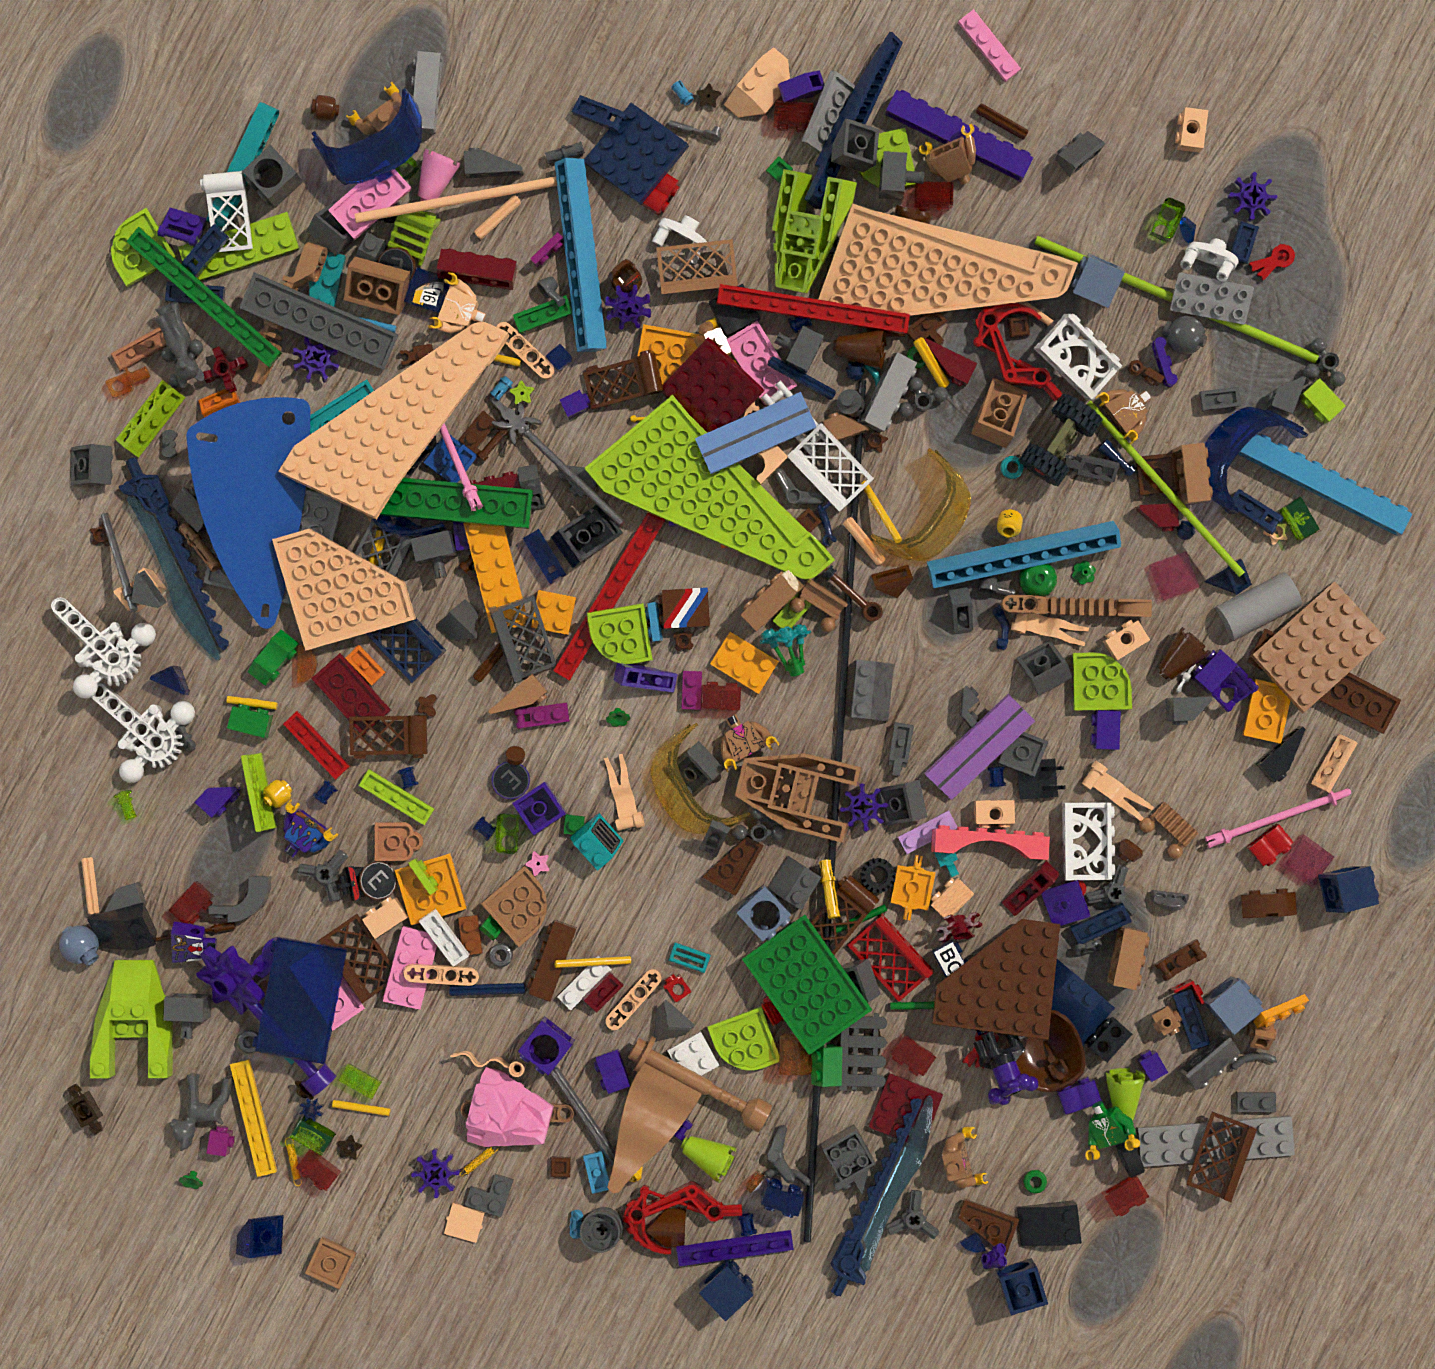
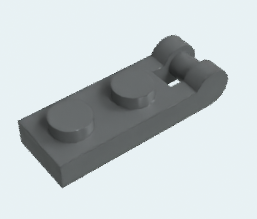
M712 820L699 850L702 852L707 851L711 853V856L717 857L730 827L722 822Z

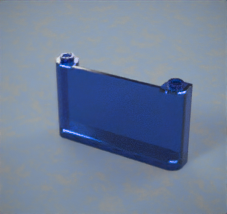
M281 936L277 937V941L273 940L271 952H274L258 1037L254 1036L252 1048H255L256 1053L320 1064L326 1063L348 948Z

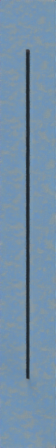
M859 380L858 393L863 397L864 402L866 380ZM863 413L856 417V421L860 422ZM863 433L855 436L854 458L860 464ZM855 473V484H860V473ZM859 494L851 501L850 517L856 523L858 520ZM849 532L846 584L853 589L856 540ZM846 593L845 601L848 605L847 607L844 606L834 761L842 762L852 613V599ZM833 780L831 819L838 821L841 782ZM829 839L828 860H831L833 876H835L837 841ZM827 912L824 913V924L832 923V919H828ZM824 926L823 938L831 937V926ZM824 940L830 949V940ZM813 1085L807 1176L810 1179L811 1185H807L804 1242H811L821 1094V1087Z

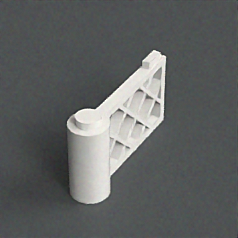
M243 171L206 174L203 176V179H200L202 191L205 190L207 196L210 227L215 224L216 218L220 215L228 221L222 228L223 232L229 224L238 229L232 239H228L230 240L225 248H221L218 252L253 249L246 197V181ZM235 195H241L242 204L238 209L230 203V200ZM220 197L225 201L219 211L213 207L212 198ZM227 204L236 210L230 219L221 213ZM238 213L245 220L241 228L232 222ZM240 233L247 237L248 245L240 246L235 242Z

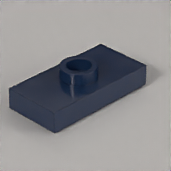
M1243 221L1239 223L1230 252L1238 258L1240 263L1247 264L1259 227Z

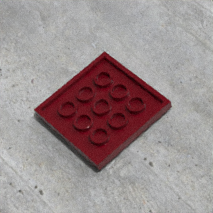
M707 337L663 384L664 391L661 393L667 398L673 395L687 413L708 433L736 421L765 390L714 341Z

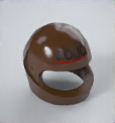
M628 259L620 262L608 275V279L615 291L616 286H620L624 293H630L633 285H637V290L642 286L640 272L634 263Z

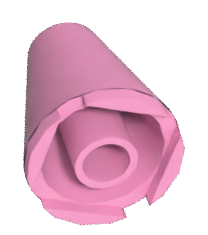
M425 148L417 196L421 197L420 201L439 198L461 163L456 161V164H453L454 161L451 158L434 151L428 154L429 150Z

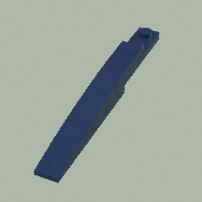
M893 32L888 33L859 79L815 163L818 171L805 197V200L815 209L821 210L827 178H836L841 165L831 162L833 142L844 120L847 118L866 125L903 42Z

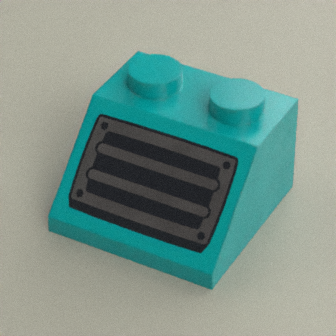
M600 813L596 814L570 837L572 843L597 871L614 857L624 841Z

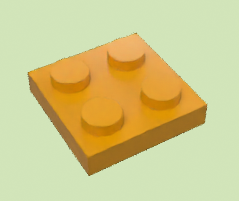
M538 590L536 603L545 631L569 635L576 597ZM532 619L531 628L536 629L538 621Z

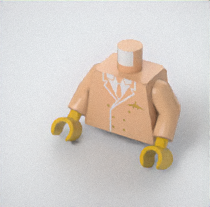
M448 272L452 276V280L449 282L447 279H444V282L453 286H450L438 318H429L434 320L435 325H428V328H437L452 334L463 331L472 324V321L484 322L486 313L477 310L479 303L471 288L460 279H457L454 273Z

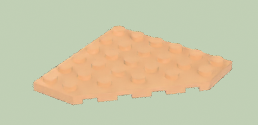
M306 529L272 539L305 651L416 619L406 583L403 580L316 531Z

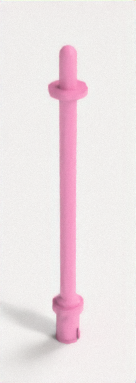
M444 423L439 431L464 486L462 494L467 498L472 511H476V506L479 510L483 505L477 494L478 489L476 486L471 485Z
M1347 788L1335 793L1331 790L1330 793L1327 792V796L1232 830L1221 829L1218 833L1206 836L1205 841L1209 842L1207 844L1208 848L1222 843L1227 844L1230 843L1233 837L1331 802L1333 806H1336V800L1351 795V790Z

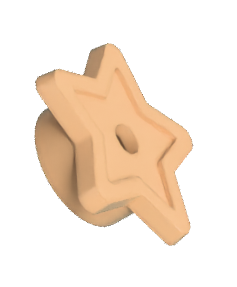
M1278 524L1276 526L1278 534L1274 533L1271 535L1266 531L1263 534L1270 537L1271 544L1275 545L1278 540L1288 539L1285 534L1287 524Z

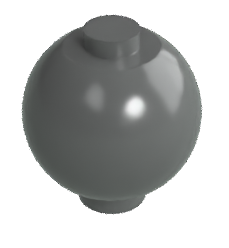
M1182 316L1173 322L1167 321L1162 336L1167 337L1171 349L1184 355L1198 351L1200 346L1204 347L1207 340L1204 326L1198 319L1191 316Z

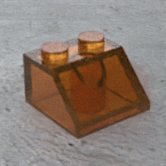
M783 1033L780 1035L779 1075H810L812 1072L811 1054L809 1055L794 1033Z

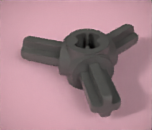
M339 850L330 862L326 861L323 865L312 866L301 863L298 867V874L315 878V881H319L321 886L324 885L329 901H337L340 899L338 889H336V875L339 873L338 869L346 861L348 855L343 850ZM323 870H324V871L329 870L328 875L330 876V878H329V877H326V878L323 877V876H324Z
M1118 865L1112 882L1109 881L1108 885L1103 886L1102 890L1086 893L1087 902L1091 904L1106 901V903H1112L1114 906L1124 903L1130 917L1134 915L1137 910L1126 898V886H1123L1128 868ZM1113 888H1115V890H1118V893L1116 894L1115 898L1114 896L1110 895V893L1113 892Z
M911 1190L909 1207L906 1208L905 1213L901 1214L902 1218L886 1225L890 1235L907 1228L908 1231L914 1229L916 1232L920 1230L931 1239L937 1237L939 1230L926 1221L927 1217L923 1215V1209H921L922 1191ZM911 1216H912V1217H915V1216H916L918 1220H917V1221L913 1220V1221L911 1222L910 1217H911Z

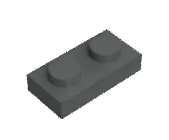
M1239 387L1199 392L1201 411L1241 406Z
M1236 1091V1111L1276 1112V1093Z

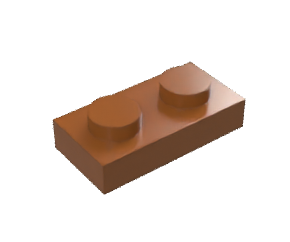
M478 915L458 917L462 945L470 955L483 953Z

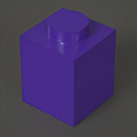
M580 390L560 399L569 419L589 410L588 404L591 403L587 394H582Z
M1154 1050L1144 1051L1140 1054V1058L1137 1059L1146 1077L1151 1082L1168 1073L1159 1055Z

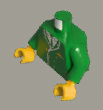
M1102 1101L1093 1104L1092 1108L1095 1113L1088 1125V1146H1090V1150H1087L1085 1153L1087 1160H1092V1153L1094 1154V1160L1100 1158V1152L1096 1147L1102 1149L1124 1142L1127 1150H1133L1140 1146V1141L1134 1138L1136 1136V1129L1134 1128L1132 1118L1124 1114L1119 1107L1115 1106L1106 1109Z

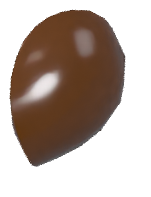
M1051 1010L1048 1040L1018 1036L1020 1042H1023L1025 1050L1016 1060L1021 1074L1033 1076L1038 1080L1039 1085L1036 1090L1042 1092L1062 1090L1075 1083L1084 1073L1085 1053L1082 1041L1072 1022L1060 1012ZM1007 1038L1005 1042V1049L1010 1047Z

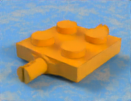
M915 855L913 866L897 865L890 903L899 904L905 908L903 916L905 920H911L913 909H929L936 872L921 868L923 856Z

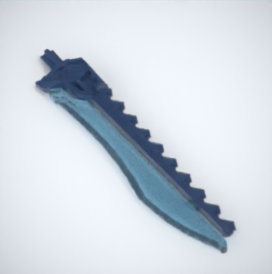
M136 457L128 459L125 462L132 479L123 485H119V489L123 494L128 495L127 502L131 505L157 555L169 589L173 608L194 639L212 657L220 660L221 655L207 626L209 625L221 650L229 647V641L220 636L222 625L213 620L216 617V611L207 606L208 602H210V596L200 590L203 587V581L194 575L197 572V566L188 561L189 557H191V551L181 545L184 542V536L175 531L176 527H178V521L169 516L171 506L158 475L143 474ZM144 509L152 513H155L168 539V542L182 568V571L195 595V598L205 616L204 619L201 616V613L188 589V586L175 562V559L161 533V530L154 516L146 513Z
M930 1095L926 1097L913 1128L911 1126L922 1100L914 1098L910 1101L912 1112L906 1113L903 1116L905 1126L899 1127L896 1130L897 1142H892L888 1145L890 1156L884 1157L881 1160L883 1170L877 1171L874 1174L875 1186H870L866 1189L868 1200H863L859 1203L861 1214L855 1215L852 1218L854 1228L845 1232V1236H843L830 1262L838 1274L831 1289V1292L836 1296L841 1297L848 1281L861 1283L862 1285L866 1283L867 1276L865 1272L870 1270L872 1259L890 1214L907 1184L919 1169L925 1155L932 1122L933 1098ZM907 1135H910L904 1147V1150L900 1156V1159L896 1165V1168L892 1174V1177L888 1183L885 1193L881 1199V1202L877 1208V1211L873 1217L870 1227L866 1233V1236L864 1238V1242L866 1245V1251L864 1253V1248L861 1239L877 1206V1203L892 1172V1169L896 1163V1160L907 1138Z

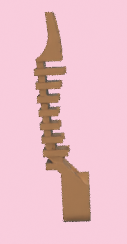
M307 242L303 248L294 276L288 277L283 275L282 280L286 282L283 285L298 291L300 286L310 281L317 282L327 258V248ZM264 320L263 324L265 326L264 329L260 330V334L269 342L271 338L281 341L282 336L274 333V330L283 332L284 327ZM272 343L278 350L281 351L282 346ZM259 359V365L252 381L263 385L273 365L268 367Z
M1008 595L1001 601V608L1006 613L1068 614L1069 616L1097 615L1106 617L1152 616V600L1144 599L1114 600V598L1104 600V598L1094 600V598L1065 599L1066 597L1057 599L1056 597L1046 598L1033 595ZM1009 599H1011L1012 603H1015V606H1012L1011 609H1009L1008 605H1005V602H1008ZM1027 599H1030L1034 602V608L1032 610H1028L1025 607V601Z

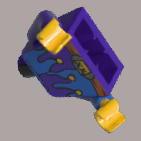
M290 799L285 805L286 812L283 822L284 838L290 842L285 852L294 858L299 850L304 853H314L325 849L338 836V833L332 835V827L326 828L305 811L298 809L299 803L293 806L291 804L292 799Z

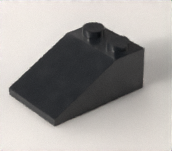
M596 505L559 529L551 538L571 567L574 568L619 537L623 532Z
M144 902L87 917L102 949L140 950L156 945L157 930Z
M1074 1200L1017 1207L1021 1246H1064L1082 1243L1078 1207Z

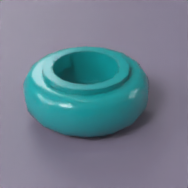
M1008 456L1004 458L1000 466L1003 476L1008 479H1016L1022 475L1024 465L1018 461L1019 457ZM1010 462L1016 463L1018 466L1017 472L1010 473L1007 470V464Z

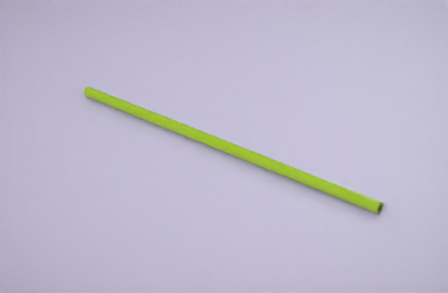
M1037 236L1034 245L1079 264L1083 256H1085L1040 236ZM1124 273L1121 282L1168 302L1172 301V292ZM1208 318L1314 364L1319 358V355L1250 325Z

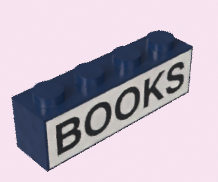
M949 940L931 950L946 978L968 961L967 959L963 960L960 955L963 951L959 943H954L953 940Z

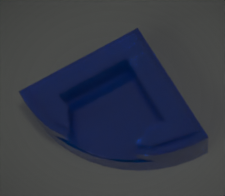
M1186 216L1180 217L1182 236L1187 243H1191L1194 241L1196 224Z
M977 1232L960 1241L961 1245L968 1251L976 1253L986 1251Z

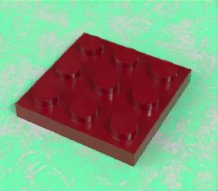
M889 1072L868 1127L897 1138L896 1130L899 1127L905 1126L903 1116L906 1113L912 1112L910 1101L914 1098H919L922 1100L921 1106L905 1142L923 1148L943 1093Z

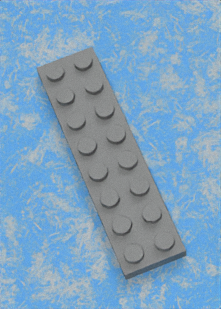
M1290 1115L1237 1119V1121L1257 1128L1247 1159L1295 1155L1292 1117ZM1223 1121L1212 1122L1215 1131L1226 1127ZM1225 1121L1226 1124H1227V1126L1230 1125V1124H1233V1123H1230V1122ZM1208 1122L1137 1127L1138 1140L1140 1141L1139 1156L1143 1166L1193 1163ZM1235 1125L1229 1128L1233 1138L1242 1134L1243 1127ZM1227 1129L1217 1133L1221 1144L1231 1140ZM1215 1135L1206 1139L1205 1143L1208 1149L1219 1145ZM1233 1142L1222 1146L1227 1156L1234 1154L1236 1151ZM1221 1148L1210 1152L1214 1161L1225 1158ZM1208 1153L1200 1156L1199 1162H1212Z

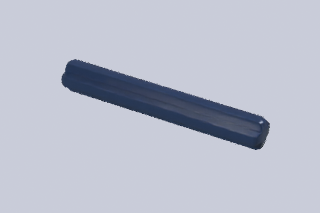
M774 356L769 358L767 363L769 367L829 400L834 398L836 394L834 389Z
M524 983L474 984L470 986L451 985L449 987L450 996L525 993Z

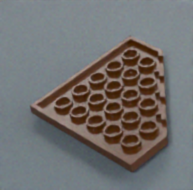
M1021 919L936 985L932 1024L1048 1040L1060 924Z

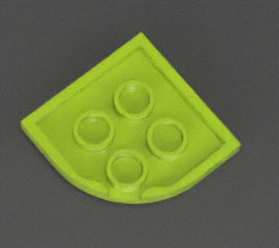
M905 128L879 133L876 166L865 172L858 171L864 180L879 188L881 159L884 151L907 153L906 169L907 171H915ZM906 183L905 188L915 186L918 183Z
M147 208L126 219L114 234L115 237L111 247L112 261L127 287L158 270L126 242L138 227L143 229L175 259L177 258L165 237L158 236L159 227Z
M644 603L586 613L591 640L603 656L623 664L653 660Z
M1072 653L1074 711L1132 709V687L1129 675L1114 658L1102 653Z
M761 1006L707 1026L716 1051L728 1064L742 1070H758L781 1062Z

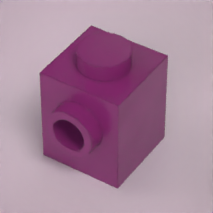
M217 1125L216 1128L214 1127L210 1130L206 1154L226 1157L230 1153V1148L234 1146L235 1136H232L233 1130H228L227 1126Z

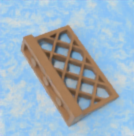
M733 239L656 248L661 294L719 288L720 284L738 286ZM721 244H729L730 252L725 258L716 251ZM711 245H717V247L713 249ZM702 246H707L713 251L706 260L697 253ZM693 247H699L696 251L692 249ZM684 248H688L694 253L688 262L678 256ZM675 249H680L677 253L672 251ZM669 250L675 255L669 264L661 259V251ZM714 253L723 259L717 269L708 262ZM695 255L704 261L698 271L689 265V262ZM729 256L731 257V263L727 260ZM676 257L685 263L679 273L670 267ZM725 261L732 266L731 275H723L719 271ZM662 263L666 265L664 270L662 268ZM706 263L715 270L710 277H704L699 273ZM686 266H689L696 273L691 279L686 280L680 274ZM667 268L677 274L673 281L664 282L663 273ZM716 272H718L721 276L714 275L716 274ZM697 274H699L702 278L695 277L697 276ZM678 276L683 279V280L675 281V280L678 278Z

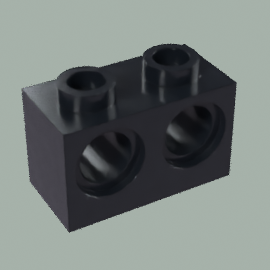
M1114 1017L1107 1018L1101 1024V1030L1098 1033H1093L1088 1039L1089 1043L1087 1044L1106 1063L1133 1035ZM1117 1026L1119 1033L1116 1036H1111V1028ZM1100 1041L1106 1042V1048L1103 1050H1098L1097 1048Z

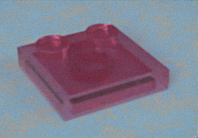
M1186 551L1149 565L1162 600L1199 587Z
M1301 834L1280 863V866L1313 888L1319 879L1318 874H1322L1326 870L1334 856L1307 836Z

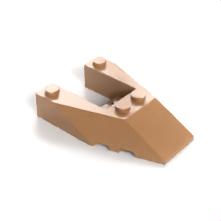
M806 753L744 758L735 796L786 829L844 843L849 826L848 823L810 814L819 777L858 786L863 768Z

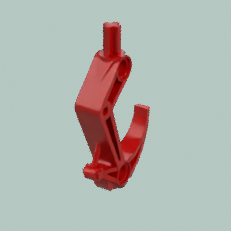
M1019 302L982 307L978 318L975 319V325L979 333L978 337L974 339L973 345L977 348L982 346L995 353L1002 379L1005 383L1039 389L1043 388L1051 399L1056 402L1061 397L1062 392L1051 381L1053 378L1048 370L1036 368L1020 359L1018 361L1010 357L997 326L1006 317L1017 313L1028 314L1037 321L1042 317L1030 307L1021 305ZM987 316H991L994 318L995 323L987 325L984 319ZM987 336H990L993 347L983 343ZM1043 373L1046 380L1038 382L1035 377L1036 374Z
M690 1181L664 1195L651 1191L649 1186L643 1185L640 1188L638 1198L627 1202L622 1221L628 1225L625 1228L627 1233L632 1234V1239L635 1242H639L640 1246L656 1253L671 1254V1248L661 1247L649 1237L645 1224L646 1216L680 1204L685 1206L686 1209L703 1214L708 1220L715 1222L723 1219V1216H742V1204L723 1205L722 1202L715 1199L695 1181ZM648 1194L658 1197L648 1203L646 1202ZM711 1207H717L719 1209V1213L717 1215H711L709 1213V1209ZM639 1210L642 1212V1216L635 1218L632 1212Z

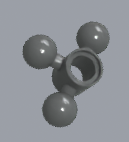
M1314 339L1311 348L1315 353H1319L1321 357L1318 359L1317 365L1309 364L1305 367L1304 375L1308 379H1315L1319 375L1320 370L1322 372H1330L1331 384L1336 387L1342 386L1346 378L1342 372L1336 370V367L1339 365L1338 355L1333 352H1326L1327 343L1324 339ZM1325 358H1329L1332 361L1331 367L1325 364Z
M196 339L190 341L187 354L189 358L194 360V356L203 351L201 341ZM168 347L164 348L162 358L166 362L175 361L176 364L177 358ZM175 373L171 374L169 377L170 385L174 388H180Z
M913 377L908 381V388L916 393L914 403H901L898 413L902 417H909L914 409L919 412H925L930 408L933 401H945L948 397V391L944 387H937L932 395L922 392V380L918 377ZM921 397L926 398L928 405L925 407L920 406L918 399Z
M753 808L751 815L756 820V824L751 829H746L743 825H737L732 830V835L736 840H743L746 836H751L757 842L764 841L767 836H772L774 840H782L786 835V830L781 825H776L772 829H767L762 825V820L766 818V815ZM758 827L763 828L765 831L764 836L761 838H756L753 834L754 830Z

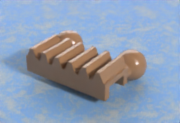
M810 578L800 591L799 596L793 598L789 603L790 609L795 613H799L804 609V601L807 600L830 615L821 620L820 627L824 632H832L835 629V621L839 618L838 615L844 606L847 607L848 605L842 598H839L836 594H833L830 590L828 591Z
M1162 802L1149 818H1144L1140 821L1139 827L1141 831L1149 833L1154 830L1155 822L1157 821L1178 841L1177 844L1170 845L1167 850L1168 855L1172 859H1178L1183 854V848L1192 841L1198 832L1166 802Z

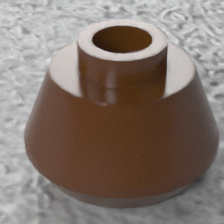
M1128 839L1121 840L1118 848L1120 855L1118 857L1126 863L1129 861L1135 862L1143 856V850Z

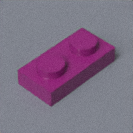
M557 232L530 258L531 262L536 267L545 265L550 259L549 256L553 252L557 253L563 247V237Z
M683 671L682 709L701 710L702 671Z

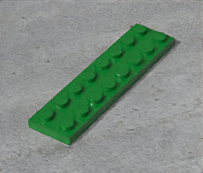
M403 478L380 515L529 529L533 490L471 484L477 487V494L483 505L481 509L478 510L476 506V511H472L467 498L462 494L464 489L462 483Z

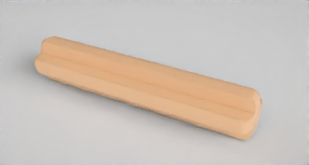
M513 195L474 231L475 235L480 240L483 239L521 204L520 199Z
M852 517L847 518L843 522L846 529L876 565L882 564L885 561L882 553Z
M83 858L81 862L88 914L99 913L93 858Z

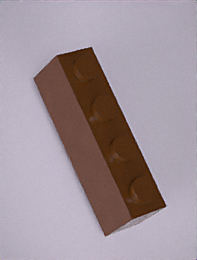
M555 920L554 924H549L546 934H549L547 942L543 941L540 952L543 953L541 960H536L533 969L536 971L535 977H530L527 988L530 989V995L549 1002L552 1000L563 969L555 968L554 962L555 960H566L577 927Z

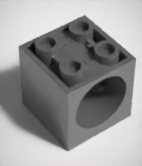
M271 145L242 170L246 175L244 178L255 192L259 189L257 192L268 205L272 203L275 208L303 183V180ZM270 168L282 169V179L276 186L271 188L261 186V177L265 171Z
M854 1124L821 1142L822 1150L841 1183L875 1165L872 1154Z

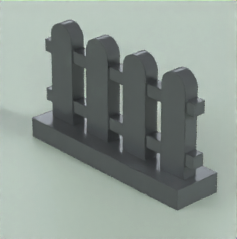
M874 1013V1017H862L840 1033V1047H843L842 1086H839V1091H847V1086H852V1090H857V1086L872 1087V1091H877V1087L885 1085L886 1080L883 1075L877 1074V1068H882L886 1065L885 1057L878 1055V1048H884L887 1041L883 1036H878V1029H884L887 1026V1020L884 1017H879V1013ZM849 1028H854L853 1035H849ZM859 1028L873 1029V1036L858 1035ZM848 1047H853V1054H848ZM858 1048H873V1055H858ZM848 1067H852V1074H848ZM872 1067V1074H857V1068Z

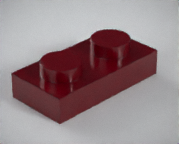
M609 971L582 999L597 1013L624 985Z

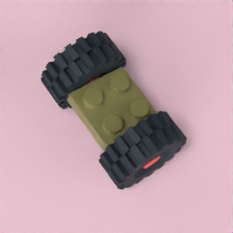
M1066 394L1061 395L1051 410L1056 415L1055 417L1060 419L1064 425L1047 451L1038 445L1029 443L1018 460L1028 471L1054 486H1059L1069 472L1068 466L1061 460L1067 453L1066 448L1068 445L1073 444L1077 439V431L1082 435L1092 437L1103 421L1101 416L1095 410H1092L1090 406Z

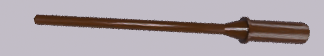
M235 922L214 924L206 928L205 932L217 933L236 929ZM171 935L156 937V941L171 939Z

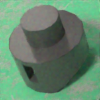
M847 389L838 396L837 407L848 417H858L865 409V402L857 391Z

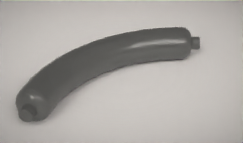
M1254 1052L1239 1057L1231 1064L1230 1069L1232 1071L1237 1070L1241 1065L1252 1060H1264L1270 1063H1277L1278 1060L1271 1054Z
M776 1168L765 1171L763 1176L770 1178L780 1174ZM790 1168L796 1179L804 1185H811L810 1179L806 1175Z

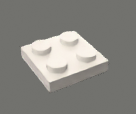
M701 1031L667 1050L673 1061L701 1076L719 1066Z

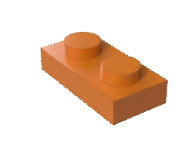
M360 645L345 657L371 686L386 673Z

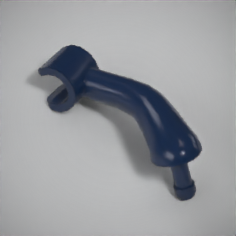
M830 501L824 506L819 504L817 507L826 534L822 542L826 546H830L829 538L833 542L837 540L832 535L830 520L825 510L832 505Z
M998 605L992 611L1002 628L1001 638H997L996 648L1005 650L1008 645L1010 625L1001 605Z

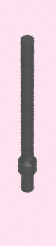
M103 513L101 518L123 586L122 593L124 599L127 600L130 612H136L138 610L137 605L131 602L133 588H131L109 514Z

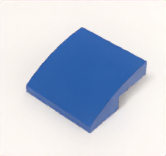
M450 435L466 472L478 455ZM441 437L423 463L447 481L458 483L460 477Z

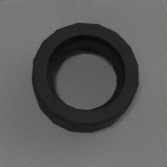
M1125 1142L1117 1144L1116 1149L1129 1177L1133 1178L1144 1173L1145 1169L1137 1149L1127 1150L1124 1145Z

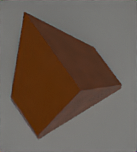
M667 1208L649 1227L647 1232L664 1247L676 1248V1246L685 1245L686 1209Z

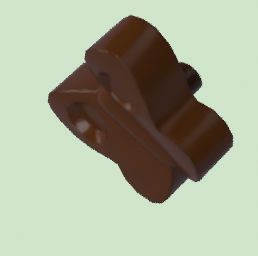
M431 694L426 698L419 697L418 702L420 706L418 707V712H425L432 717L435 716L436 710L433 704L436 702L437 696Z

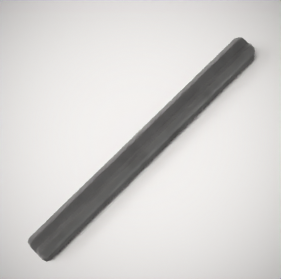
M554 1068L549 1075L613 1166L614 1148L559 1068Z

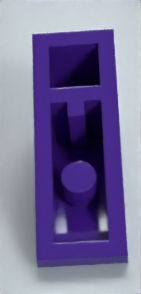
M617 663L613 680L621 686L674 692L678 674L636 664Z

